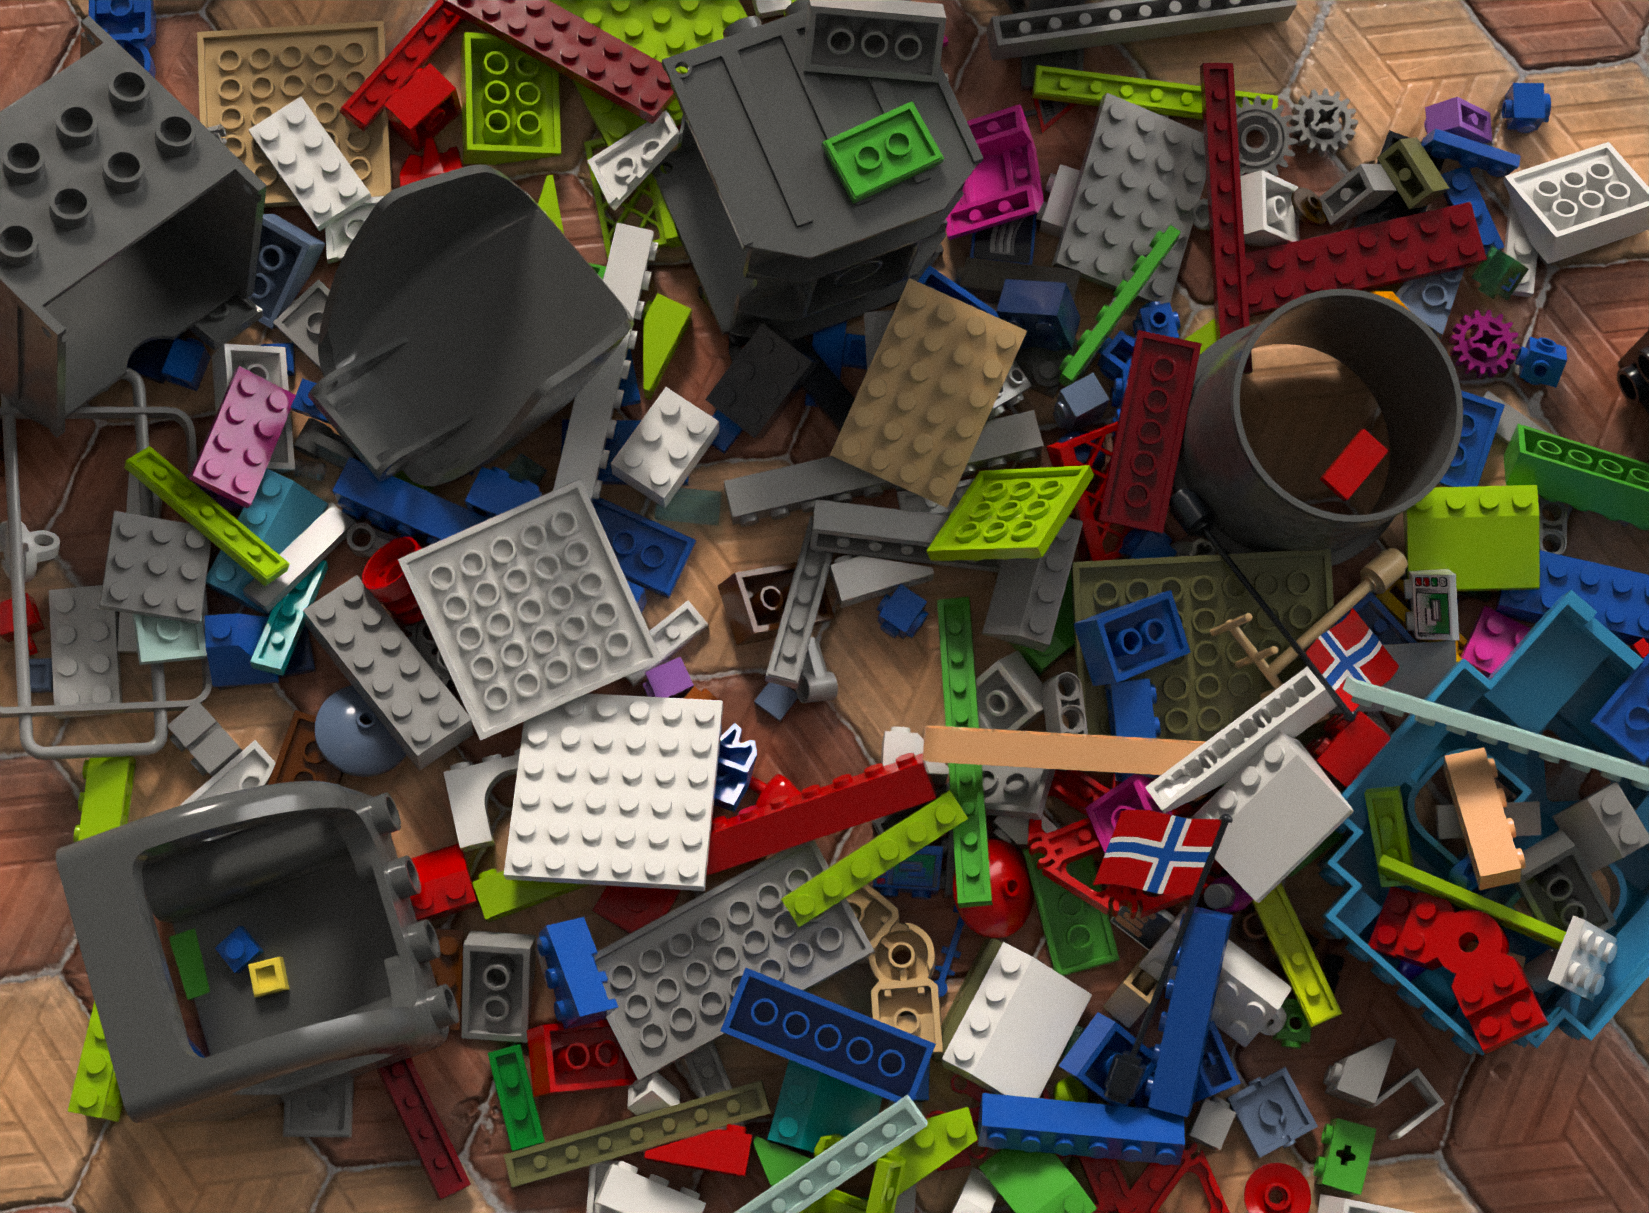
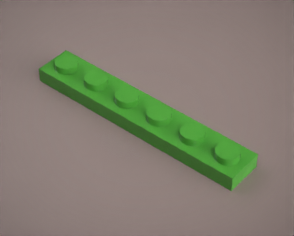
M1171 224L1165 233L1160 230L1149 244L1152 248L1151 252L1147 257L1141 255L1132 267L1131 271L1135 274L1129 282L1124 279L1113 293V296L1116 297L1115 301L1110 307L1105 304L1097 314L1095 320L1099 323L1093 331L1087 329L1078 340L1077 345L1080 348L1074 356L1068 354L1058 368L1062 372L1059 379L1061 384L1067 387L1074 383L1173 248L1181 231Z

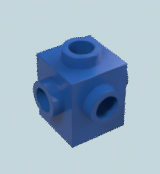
M1153 301L1144 304L1139 309L1136 320H1133L1135 337L1137 331L1141 330L1179 338L1180 319L1176 311L1172 312L1170 302L1161 304L1160 301Z
M1122 330L1118 332L1113 340L1108 337L1098 350L1101 356L1097 365L1100 367L1102 374L1112 381L1115 378H1119L1123 368L1130 367L1135 338L1125 334Z
M1529 337L1526 347L1521 346L1516 356L1515 364L1519 365V377L1533 385L1544 384L1556 388L1567 362L1566 347L1557 345L1548 338L1541 337L1536 339Z

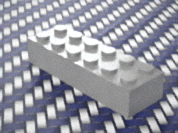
M358 575L303 609L305 624L308 630L419 771L473 735L471 717L374 595L364 586Z

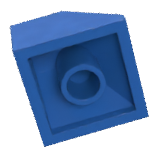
M239 613L205 616V644L213 687L279 683L278 674L253 669L250 663L269 617Z

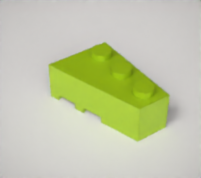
M968 1107L927 1118L928 1124L925 1128L888 1152L906 1159L898 1196L978 1140Z

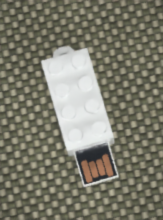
M1121 906L1117 917L1112 916L1110 922L1148 950L1139 967L1157 981L1161 977L1178 934L1182 915L1186 913L1187 907L1184 906L1176 917L1163 909L1140 919L1141 911L1138 906L1135 918L1130 919L1129 908ZM1228 939L1211 1022L1214 1021L1217 1027L1243 1047H1246L1259 1032L1265 1035H1275V1033L1283 1028L1287 1019L1281 1005L1292 987ZM1172 966L1164 985L1166 988L1169 979L1175 980L1177 971L1175 966Z

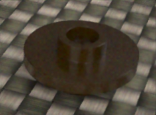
M1301 187L1292 193L1291 202L1293 209L1300 220L1313 226H1321L1326 222L1327 217L1322 209V203L1313 191Z

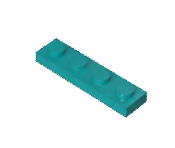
M322 560L273 607L250 661L253 669L284 675L305 625L303 609L314 603L328 570L327 561Z

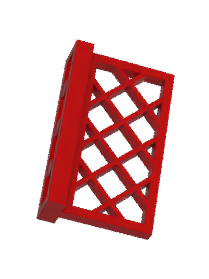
M1118 421L1066 442H1056L1046 446L1052 467L1084 465L1092 467L1099 451L1111 457L1112 452L1102 448L1101 445L1107 434L1114 431L1116 433ZM1081 444L1092 447L1085 464L1077 460L1073 447ZM1110 461L1104 474L1091 468L1093 474L1101 477L1094 494L1085 489L1068 516L1069 518L1083 521L1076 546L1081 562L1113 560L1122 556L1118 552L1123 546L1124 537L1131 531L1130 527L1124 526L1122 533H1119L1109 528L1111 523L1104 522L1101 524L1095 521L1093 515L1097 503H1102V498L1100 497L1105 488ZM1109 532L1119 537L1114 550L1105 553L1102 542L1106 533Z

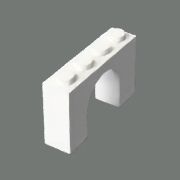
M520 749L514 751L515 755L502 758L501 754L482 758L483 763L470 765L469 762L456 763L450 766L451 770L443 772L458 842L463 852L495 845L488 815V799L498 782L508 776L517 774Z

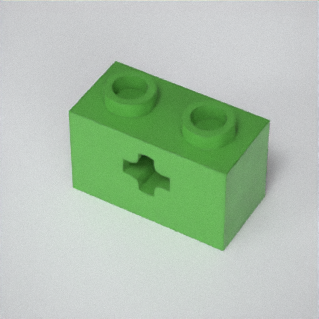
M1340 1118L1331 1119L1330 1124L1326 1123L1321 1136V1143L1325 1144L1323 1156L1317 1157L1313 1170V1176L1317 1177L1316 1185L1354 1196L1361 1195L1376 1129ZM1345 1148L1344 1154L1349 1156V1161L1341 1163V1158L1336 1156V1152Z

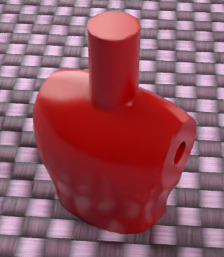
M776 774L767 784L752 775L748 787L759 794L755 806L758 808L770 805L771 800L782 795H788L791 798L802 794L790 780L781 774Z

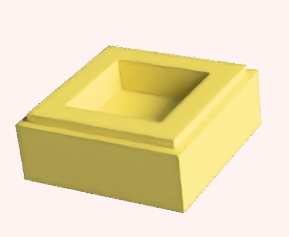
M283 957L248 964L254 997L259 998L290 990Z

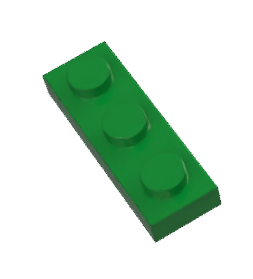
M518 1044L489 1052L488 1057L512 1151L545 1143L521 1045Z

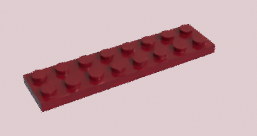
M443 0V7L651 124L659 118L662 112L676 98L670 85L669 77L666 71H664L661 62L549 0Z
M1471 202L1245 253L1249 317L1274 312L1286 303L1316 291L1329 289L1366 291L1485 264L1487 257Z

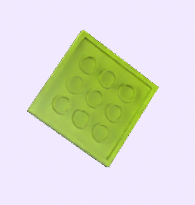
M1090 465L979 471L926 550L930 560L950 562L955 560L979 561L983 559L1043 558L1094 477Z

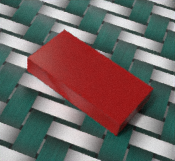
M1362 429L1319 480L1342 501H1347L1387 454L1388 450L1368 431Z

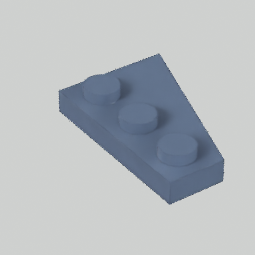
M1465 268L1406 281L1395 294L1439 339H1442Z

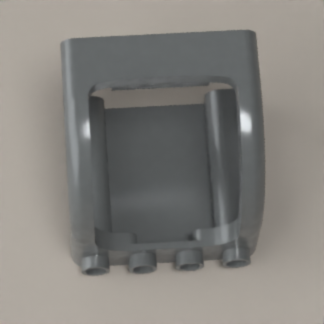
M295 781L258 786L174 807L57 849L56 863L120 1094L125 1110L133 1122L231 1121L436 1049L446 1041L449 1026L459 1022V1011L454 995L448 985L437 986L429 961L440 957V945L430 921L425 919L417 922L410 897L421 893V883L411 858L408 855L400 858L397 856L391 833L401 829V821L397 807L389 793L386 792L374 797L324 781ZM154 916L161 922L172 923L175 934L194 928L196 930L210 992L194 998L210 1053L209 1057L202 1058L195 1054L186 1037L188 1035ZM238 926H244L264 951L252 963L283 957L290 990L259 998L254 997L248 966L241 973H234L215 947Z

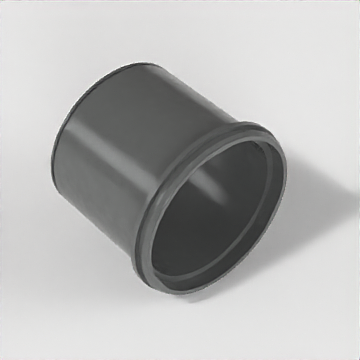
M1329 289L1298 297L1278 308L1261 323L1241 328L1224 336L1199 355L1172 486L1173 493L1175 494L1181 489L1189 488L1191 492L1198 494L1215 516L1210 532L1227 554L1331 549L1332 566L1338 565L1353 558L1375 542L1389 527L1395 516L1421 501L1435 488L1449 469L1460 442L1463 426L1462 392L1455 367L1446 349L1433 331L1415 314L1388 298L1352 289ZM1272 344H1291L1313 348L1339 360L1350 368L1369 388L1382 411L1390 445L1387 479L1378 502L1370 514L1342 515L1309 506L1284 491L1262 468L1248 443L1240 413L1241 379L1247 358L1253 348Z

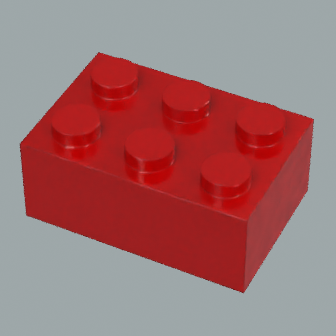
M1356 711V719L1353 722H1346L1344 720L1346 717L1344 713L1334 714L1323 726V729L1326 731L1323 736L1317 740L1313 738L1305 746V749L1336 788H1347L1391 739L1362 711Z

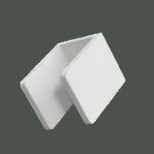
M1418 1068L1406 1072L1381 1091L1376 1104L1365 1106L1367 1109L1376 1107L1409 1081H1411L1427 1102L1428 1106L1388 1135L1390 1140L1401 1138L1445 1104Z

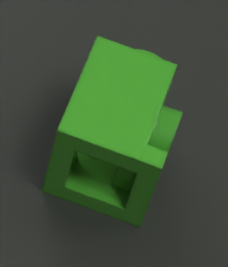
M1286 998L1281 1007L1284 1009L1287 1019L1283 1028L1273 1035L1272 1040L1281 1041V1047L1301 1049V1044L1310 1042L1311 1028L1298 1000ZM1292 1017L1300 1021L1298 1030L1290 1026L1289 1022Z

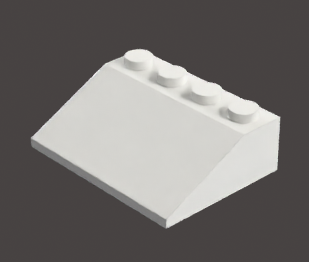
M1609 142L1504 176L1503 182L1528 239L1547 264L1649 230V187Z
M1278 731L1190 819H1220L1222 814L1231 815L1233 822L1227 825L1215 859L1256 902L1260 903L1338 828L1354 810L1302 743Z
M1003 942L942 1057V1065L944 1068L994 1094L1040 1098L1092 994L1036 958Z

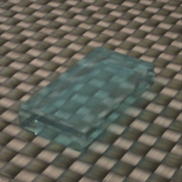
M680 488L666 508L656 503L655 519L719 525L722 492Z

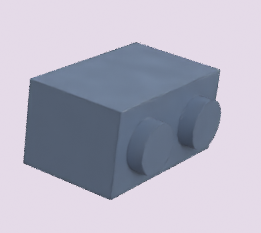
M1091 373L1060 390L1054 406L1053 416L1061 429L1066 428L1067 432L1080 430L1103 417L1110 399L1095 374Z

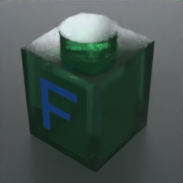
M1492 246L1486 254L1487 260L1480 263L1471 278L1481 284L1478 290L1490 298L1494 299L1496 295H1499L1508 301L1529 269Z

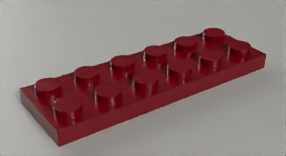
M1141 330L1137 331L1098 521L1158 534L1163 533L1202 343Z

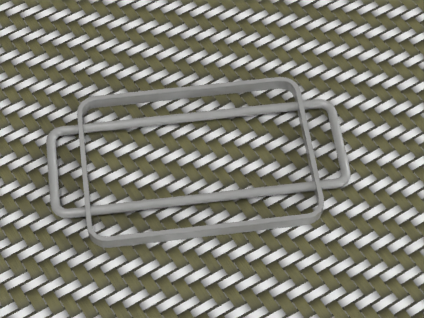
M127 368V374L121 379L127 380L132 385L134 407H81L66 418H134L137 453L149 446L147 418L174 420L181 425L185 432L188 474L192 472L196 463L197 449L193 421L185 412L178 408L147 407L144 381L139 373L131 368ZM1 393L0 419H2L18 707L0 706V717H19L21 745L26 753L35 759L55 760L155 754L167 742V711H185L196 700L202 704L212 689V680L207 657L201 659L203 688L202 693L195 699L166 701L164 663L151 664L153 702L32 706L16 419L31 418L23 415ZM139 481L141 515L154 518L152 491ZM206 583L201 612L204 636L205 616L208 615ZM154 712L155 736L150 742L42 747L37 745L33 738L32 717Z

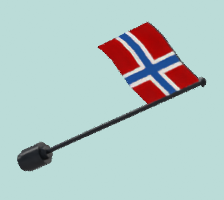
M1189 488L1176 492L1169 501L1170 513L1188 536H1206L1305 665L1308 666L1325 687L1333 701L1346 716L1344 720L1346 722H1353L1356 719L1355 710L1359 704L1352 702L1353 696L1343 690L1346 678L1350 677L1383 687L1399 668L1397 662L1354 608L1350 610L1342 622L1320 635L1310 648L1304 652L1210 532L1215 516L1196 492H1191Z
M1131 809L1122 811L1093 885H1123L1157 894L1192 895L1131 1052L1124 1051L1123 1055L1115 1054L1103 1084L1106 1087L1104 1095L1118 1103L1129 1104L1131 1098H1135L1147 1067L1141 1063L1143 1058L1137 1054L1227 825L1233 822L1229 814H1222L1220 819H1189L1153 810Z

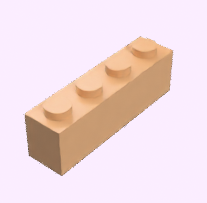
M1484 747L1445 755V777L1479 890L1520 882L1521 869L1526 868L1525 858L1522 849H1516L1512 839L1516 838V830L1512 818L1506 819L1503 808L1507 807L1503 788L1496 787L1494 778L1498 777L1494 759H1488Z

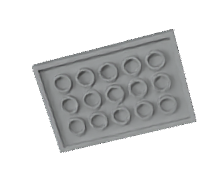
M1106 93L1103 95L1052 266L1115 291L1123 279L1129 282L1135 274L1131 269L1141 255L1147 257L1151 252L1152 248L1149 244L1160 230L1165 233L1171 224L1181 231L1179 238L1135 298L1143 303L1160 301L1161 304L1169 303L1195 218L1194 206L1200 200L1206 180L1204 133L1112 94Z

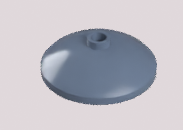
M352 685L333 693L319 709L315 721V740L323 757L336 769L353 776H377L392 770L406 757L405 752ZM362 718H368L371 720V723L365 725L362 724L360 720Z

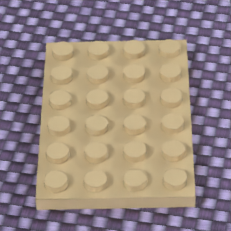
M909 278L830 455L948 508L1027 331Z

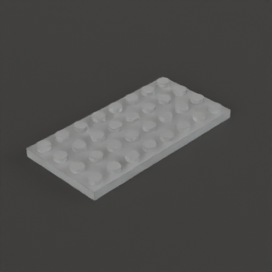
M815 840L781 851L599 950L597 955L594 956L598 972L605 971L608 982L603 983L609 1000L615 998L618 1004V1008L609 1014L606 1019L638 1081L646 1079L726 1035L720 1032L745 968L806 991L875 953L846 898L801 927H798L782 902V897L829 868Z

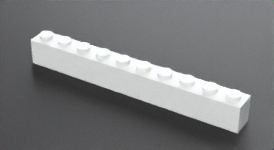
M617 223L603 281L625 305L633 320H641L645 301H640L642 290L648 291L652 272L646 270L649 260L655 261L658 243L653 242L654 231ZM633 327L596 375L575 396L553 491L578 479H582L591 502L593 499L599 500L603 481L597 480L600 468L606 469L610 453L609 450H605L607 438L613 439L617 420H612L614 408L620 409L624 390H619L621 378L627 379L631 361L626 360L628 349L634 350L638 331L633 330Z

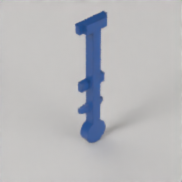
M954 905L953 912L959 914L956 905ZM959 916L949 948L942 946L941 953L947 954L943 966H935V970L940 972L939 979L934 981L938 985L939 998L947 993L948 987L945 983L947 975L954 976L955 974L954 971L949 969L953 957L959 959L961 952L956 950L964 926L961 916Z

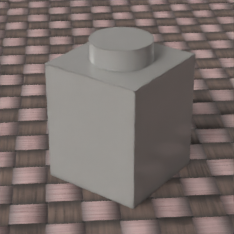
M1212 1096L1210 1100L1202 1099L1185 1137L1214 1151L1221 1150L1236 1112L1229 1109L1230 1103L1218 1097Z

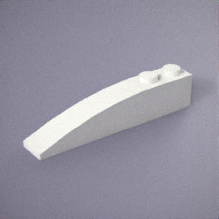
M1307 666L1145 788L1163 813L1171 811L1228 782L1278 731L1295 738L1336 708L1337 705Z

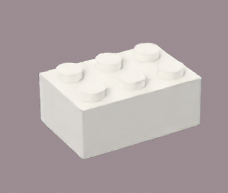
M665 387L611 462L612 474L663 508H666L719 434V421Z

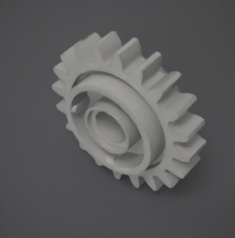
M1260 96L1255 97L1253 105L1249 103L1247 97L1242 98V108L1236 104L1240 176H1243L1244 173L1250 174L1260 170L1265 172L1269 170L1272 175L1277 176V164L1284 168L1288 167L1283 157L1285 155L1295 156V153L1288 149V145L1298 143V140L1289 137V134L1296 131L1297 127H1287L1286 123L1291 120L1292 115L1281 117L1280 114L1284 106L1280 105L1273 110L1272 98H1269L1265 105H1261ZM1251 130L1260 132L1263 137L1262 144L1258 148H1251L1246 143V135Z

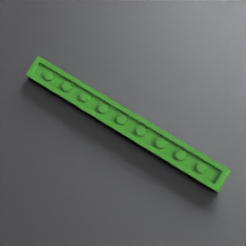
M969 597L937 600L945 723L949 727L980 728ZM948 763L950 791L968 817L967 820L953 828L959 908L993 905L982 765Z

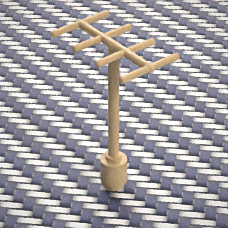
M1395 548L1381 551L1360 570L1361 583L1296 640L1301 649L1305 651L1320 635L1325 633L1369 592L1383 594L1405 574V569L1408 567L1406 557ZM1246 613L1212 628L1210 634L1217 636L1228 630L1232 633L1249 655L1236 661L1235 666L1242 668L1255 663L1274 687L1260 694V698L1263 700L1283 685L1277 675L1295 660L1298 654L1289 646L1268 665L1264 658L1277 654L1278 648L1272 646L1260 652L1257 651L1239 628L1240 625L1251 621L1253 618L1251 613ZM1327 713L1314 724L1329 719V713Z

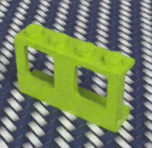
M94 1001L68 1112L119 1122L123 1101Z
M832 1134L820 1137L814 1150V1158L845 1136ZM886 1153L873 1162L875 1173L867 1201L833 1189L802 1210L801 1213H894L906 1159Z

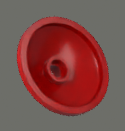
M988 839L993 905L959 908L956 869L953 877V895L961 918L971 930L983 937L1003 938L1014 934L1026 922L1032 909L1034 894L1024 856L1021 852L1004 840Z

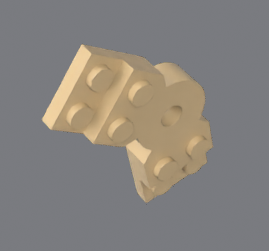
M866 884L847 896L846 899L875 951L874 954L856 963H870L873 975L878 981L871 990L873 1019L933 1042L936 1045L932 1055L943 1054L938 985L930 979L936 966V954L932 940L917 925L900 923L898 908L869 884ZM901 950L911 953L910 961L903 965L893 961L894 955Z

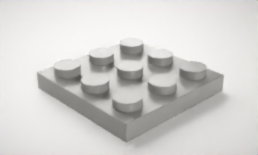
M114 511L99 608L199 624L211 541L189 523Z

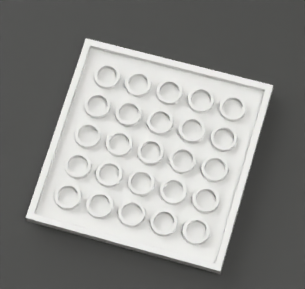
M578 479L398 559L468 715L472 719L480 741L662 660L582 479Z
M587 693L524 721L504 868L505 879L705 891L724 708L723 701Z

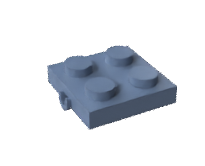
M1286 1067L1263 1079L1258 1077L1248 1082L1250 1086L1225 1098L1230 1103L1231 1110L1236 1112L1235 1117L1257 1158H1261L1281 1146L1285 1149L1296 1143L1294 1139L1318 1127Z

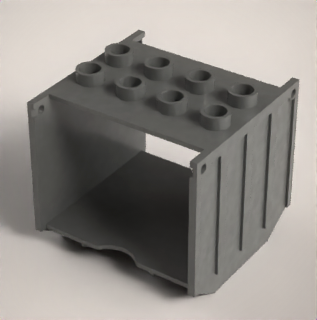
M808 0L794 1L785 9V17L763 25L757 16H749L737 20L723 31V39L662 59V67L669 77L670 85L683 112L677 150L669 152L652 170L651 174L654 176L676 225L678 236L722 336L731 334L751 338L761 323L771 324L791 341L835 326L864 315V312L875 311L899 302L909 278L918 281L928 266H932L938 256L943 254L944 249L941 242L946 237L945 229L948 224L946 218L963 197L962 189L965 181L976 166L982 163L984 158L941 64L938 83L803 71ZM682 66L685 67L688 70V72L685 74H679L676 71V68ZM913 101L944 157L943 163L853 204L825 154L822 142ZM661 165L668 166L672 171L665 174L660 170Z
M90 16L81 21V27L84 29V32L81 33L80 59L0 111V392L23 415L49 428L56 438L65 432L66 418L103 391L109 390L111 385L127 374L128 360L139 346L157 339L174 340L186 330H191L194 324L238 292L245 298L254 293L267 187L261 179Z

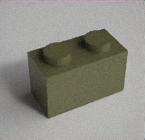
M1417 137L1400 139L1377 157L1409 209L1426 207L1450 189Z

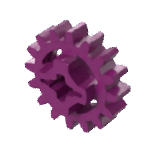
M1475 310L1471 318L1464 315L1460 320L1461 324L1457 323L1452 329L1455 335L1450 337L1449 343L1456 346L1449 353L1450 355L1459 356L1455 363L1456 366L1462 364L1467 366L1465 374L1468 375L1472 370H1475L1477 378H1481L1485 372H1487L1490 378H1493L1497 374V370L1504 373L1508 368L1507 364H1512L1515 361L1516 357L1512 353H1516L1520 345L1512 342L1519 335L1514 332L1510 333L1509 329L1513 325L1512 322L1506 324L1501 322L1503 314L1500 313L1496 318H1493L1491 310H1487L1484 316H1481L1480 312ZM1469 329H1472V332L1470 333L1471 338H1469L1467 341H1464L1466 332ZM1503 347L1502 356L1497 359V350Z

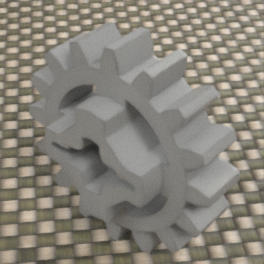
M1324 88L1322 94L1318 95L1314 89L1311 90L1309 98L1302 95L1298 102L1299 105H1294L1291 112L1293 116L1289 121V125L1297 127V130L1290 134L1291 136L1300 137L1297 143L1298 146L1308 145L1307 153L1310 154L1313 149H1318L1320 157H1323L1326 150H1329L1331 155H1335L1338 147L1344 150L1349 143L1348 140L1352 141L1356 133L1353 130L1358 125V120L1351 119L1354 117L1356 109L1347 108L1350 102L1348 98L1343 101L1339 100L1340 92L1337 91L1333 96H1329L1328 89ZM1304 114L1306 115L1305 120L1308 122L1307 128L1304 124ZM1340 117L1343 123V130H1341L1342 125L1339 123Z

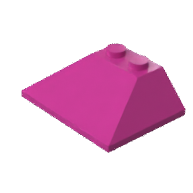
M1020 104L967 121L984 159L965 181L962 189L963 197L946 218L948 222L946 232L949 240L1039 212L1044 202L1037 152Z

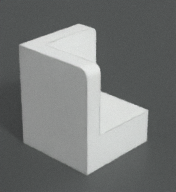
M658 1072L642 1081L637 1079L632 1085L628 1086L627 1108L637 1116L680 1104V1091Z

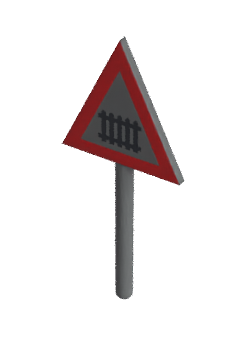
M1032 98L1035 109L1023 112L1025 117L1037 115L1042 134L1077 104Z

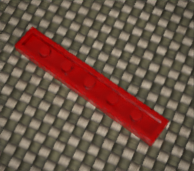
M438 0L344 103L339 113L365 132L385 109L384 104L389 94L395 89H401L409 82L410 76L427 63L465 19L444 8L443 0Z

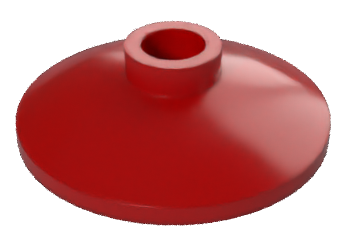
M1269 1163L1256 1169L1248 1178L1244 1188V1203L1248 1213H1308L1311 1205V1191L1306 1178L1296 1168L1285 1163ZM1274 1190L1278 1191L1281 1195V1200L1277 1204L1270 1200V1193Z

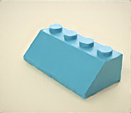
M266 468L252 505L248 508L244 507L237 520L275 552L280 554L325 512L328 503L295 481ZM220 550L206 576V584L210 589L263 615L270 614L272 611L271 609L267 613L244 596L243 589L254 577L225 552Z

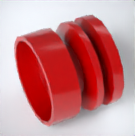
M406 536L393 539L372 555L363 570L362 583L378 601L382 602L384 607L399 623L411 624L424 619V616L398 559L418 551L422 547L412 537Z

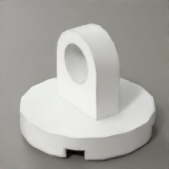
M7 520L0 524V552L3 551L5 560H1L2 568L7 577L11 579ZM21 521L25 582H29L35 577L38 562L51 560L58 555L60 539L55 533L39 530L29 532L26 525Z

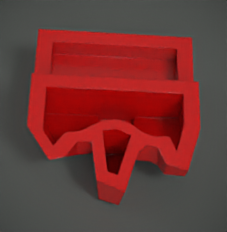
M434 138L426 139L424 156L409 153L401 166L400 187L463 168L464 164L458 147H450L447 152L440 153Z

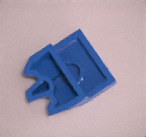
M735 723L720 737L714 796L715 806L735 812L749 787L757 757L755 740L740 743L742 729Z

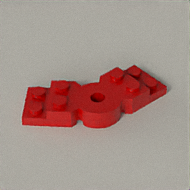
M1394 886L1390 887L1368 945L1377 953L1431 971L1444 966L1453 974L1455 978L1451 986L1485 1054L1549 1025L1521 965L1514 957L1507 955L1509 952V942L1504 930L1491 916L1473 909L1457 912V909L1450 901L1419 891L1416 894ZM1473 940L1479 941L1474 951L1465 952L1469 942Z

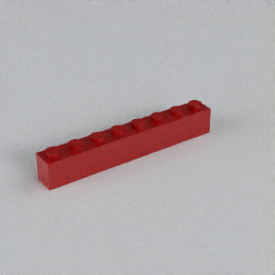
M907 753L896 758L895 763L883 766L882 763L874 764L867 767L862 774L853 777L851 774L841 775L835 778L832 784L820 787L818 784L809 786L801 791L802 794L791 798L788 795H782L771 800L770 805L761 808L749 806L739 811L737 816L728 819L726 816H720L712 819L707 875L936 799V791L926 762L922 760L923 753L918 755Z

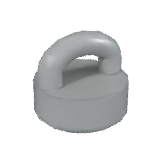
M1201 199L1194 206L1195 218L1193 224L1198 229L1210 231L1208 199Z

